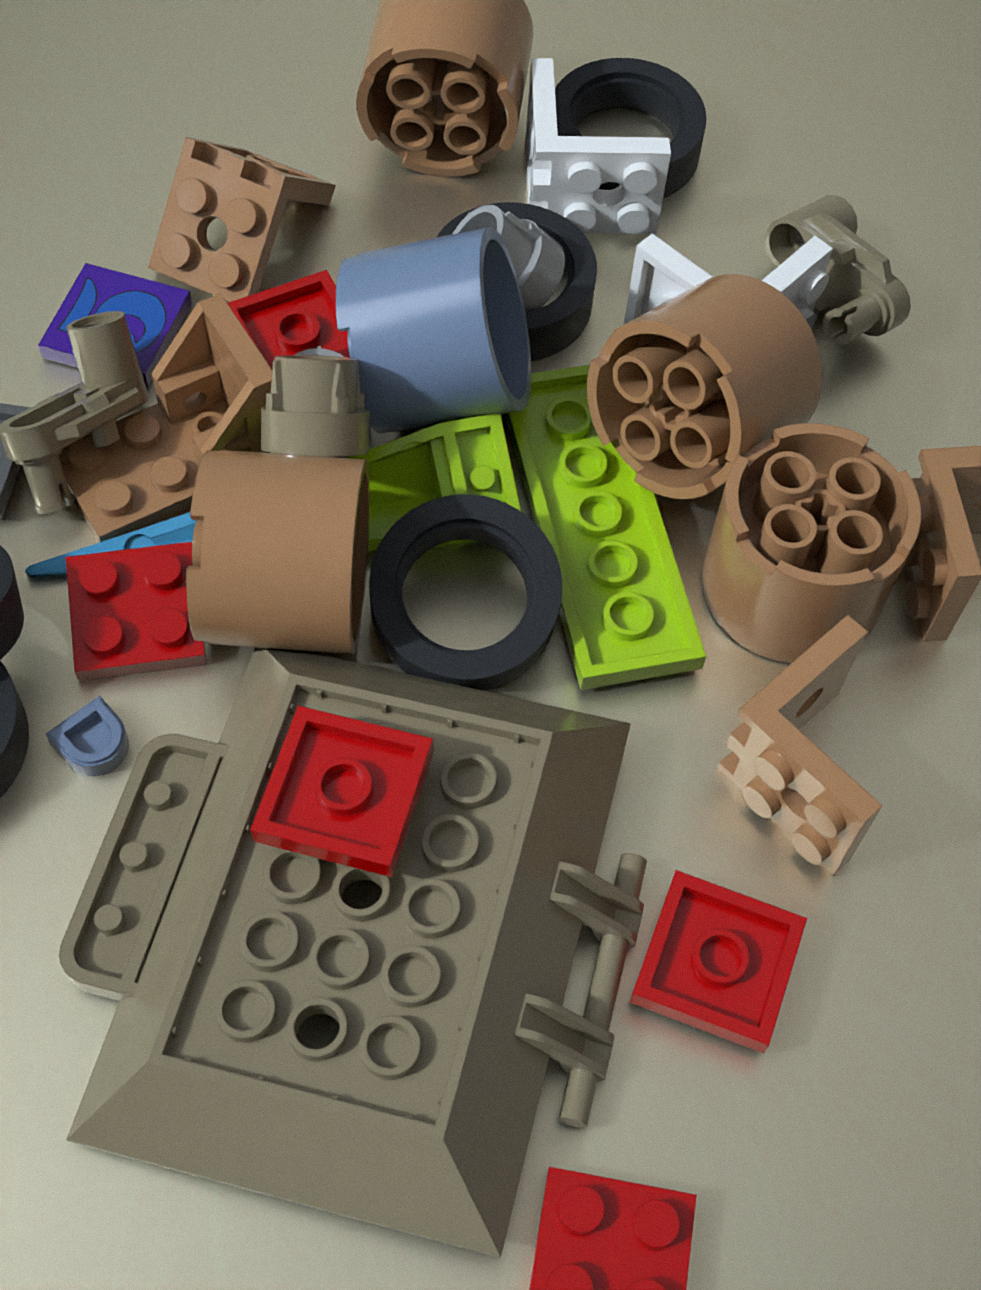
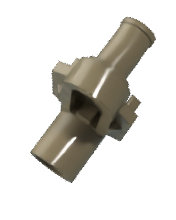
M827 195L773 221L766 230L765 247L770 260L777 267L814 236L833 248L825 272L829 275V281L822 294L817 298L813 312L825 315L822 325L823 331L829 340L833 336L845 332L836 337L834 344L843 346L863 333L868 336H880L901 325L909 315L911 304L906 287L891 272L889 259L856 235L858 225L853 207L842 197Z
M122 311L97 313L68 324L66 330L82 382L37 403V405L0 424V439L8 460L15 461L16 464L23 466L35 502L34 507L39 514L62 511L66 509V506H71L75 502L73 495L70 493L58 455L63 451V448L90 433L95 447L112 444L120 439L115 420L144 405L149 400L126 315Z

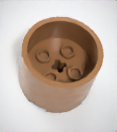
M380 0L356 98L358 119L370 141L377 139L390 151L402 157L401 166L419 173L440 177H457L477 173L480 171L481 164L493 159L504 150L508 152L513 145L518 130L533 44L532 18L524 0Z
M725 274L715 276L614 330V333L604 344L599 356L591 360L588 370L587 399L591 419L602 445L605 446L611 442L622 459L637 473L634 479L636 483L653 493L669 498L693 499L701 497L724 484L737 456H742L753 446L771 438L774 429L809 422L817 408L822 391L823 372L821 356L814 334L798 308L779 290L766 282L746 275Z
M822 423L793 424L774 429L771 438L753 446L742 456L738 455L733 462L706 551L701 578L704 598L712 616L733 640L746 649L768 659L793 663L847 615L868 631L865 639L873 630L917 539L921 524V506L917 489L906 470L898 472L884 457L867 446L868 437L835 425Z
M207 450L200 462L190 511L191 519L196 520L192 541L193 566H188L186 569L188 617L194 641H208L212 645L355 654L362 622L368 560L370 519L368 461L364 459Z

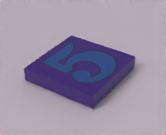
M85 263L38 344L41 356L44 359L78 368L66 330L67 325L89 315L109 311H122L126 315L145 385L149 387L153 379L151 373L170 346L192 305L190 291Z

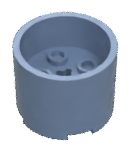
M487 227L365 251L355 257L343 260L336 284L337 329L342 332L348 331L350 357L357 358L359 361L360 393H365L364 409L370 410V426L376 432H399L496 413L501 415L519 412L526 408L531 389V352L526 313L511 256L505 242L496 229Z

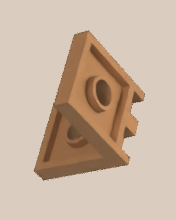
M186 137L148 268L212 295L220 293L224 300L229 302L258 293L287 200L330 206L336 185L243 148ZM216 218L224 222L228 233L226 243L219 250L213 249L207 240V228Z
M981 446L921 449L918 458L922 474L920 478H911L920 499L921 524L917 539L903 566L907 581L905 599L910 618L917 619L923 642L948 639L981 580V565L971 535L981 534Z
M849 615L843 618L739 708L737 716L744 722L729 734L725 746L732 752L720 761L717 767L722 774L742 791L745 802L756 814L763 818H771L791 837L794 848L805 860L814 865L820 864L832 876L851 860L883 806L799 730L839 694L868 631Z

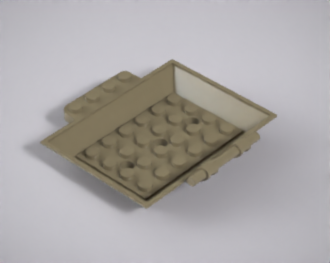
M255 647L218 743L180 734H165L149 741L139 752L61 942L59 950L60 964L71 982L84 992L119 1001L66 1140L501 1258L549 1058L558 1061L564 1071L569 1074L559 1121L572 1127H587L597 1081H604L607 1074L615 1038L614 1034L609 1031L627 949L635 947L644 909V904L639 900L647 860L634 853L622 854L614 885L595 875V869L631 723L311 652ZM298 705L433 738L434 753L392 877L254 842L250 829ZM357 880H371L381 887L382 894L379 900L371 907L354 909L342 901V895L346 887ZM585 925L592 929L596 939L600 941V946L582 1017L562 1005L581 927ZM317 1014H325L336 1019L340 1024L339 1032L330 1045L321 1049H310L298 1041V1030L307 1018Z

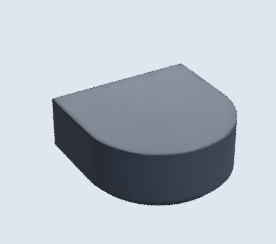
M98 696L46 733L50 745L67 765L75 772L85 776H100L115 770L124 761L129 749V740L122 720L101 696Z

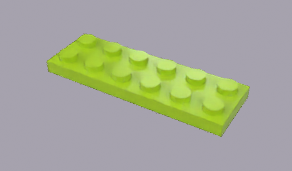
M590 365L531 373V389L526 408L523 411L504 414L534 523L546 535L559 562L562 576V599L559 614L580 690L703 669L706 659L704 647L655 495L634 481L637 473L622 459L611 442L605 446L602 445L594 428L587 399V378Z

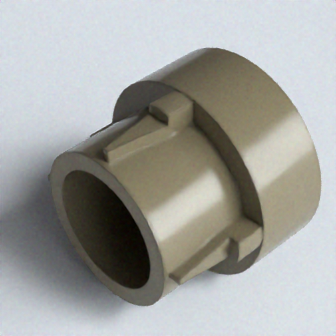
M310 355L275 356L271 393H266V406L261 407V450L277 454L323 457L368 454L370 410L364 409L365 393H360L358 359Z

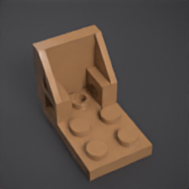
M220 293L196 304L151 373L157 404L115 421L120 439L112 444L95 447L90 433L64 447L63 451L58 454L70 493L73 495L77 507L98 543L190 512L197 472L202 457L207 450L269 453L261 450V407L266 406V393H271L272 369Z

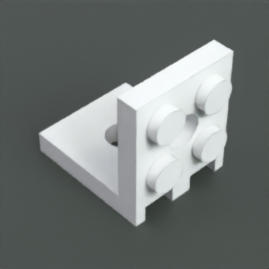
M531 58L525 133L528 204L540 206L560 214L576 225L583 233L657 234L671 157L669 137L558 136L553 58ZM606 182L620 184L619 187L612 190L599 189L600 185Z
M650 234L636 246L624 324L713 276L657 236ZM816 236L811 238L761 280L784 294L802 313L811 329L817 319V314L813 312L817 298L822 294L829 281V275L825 272L833 250L831 246Z

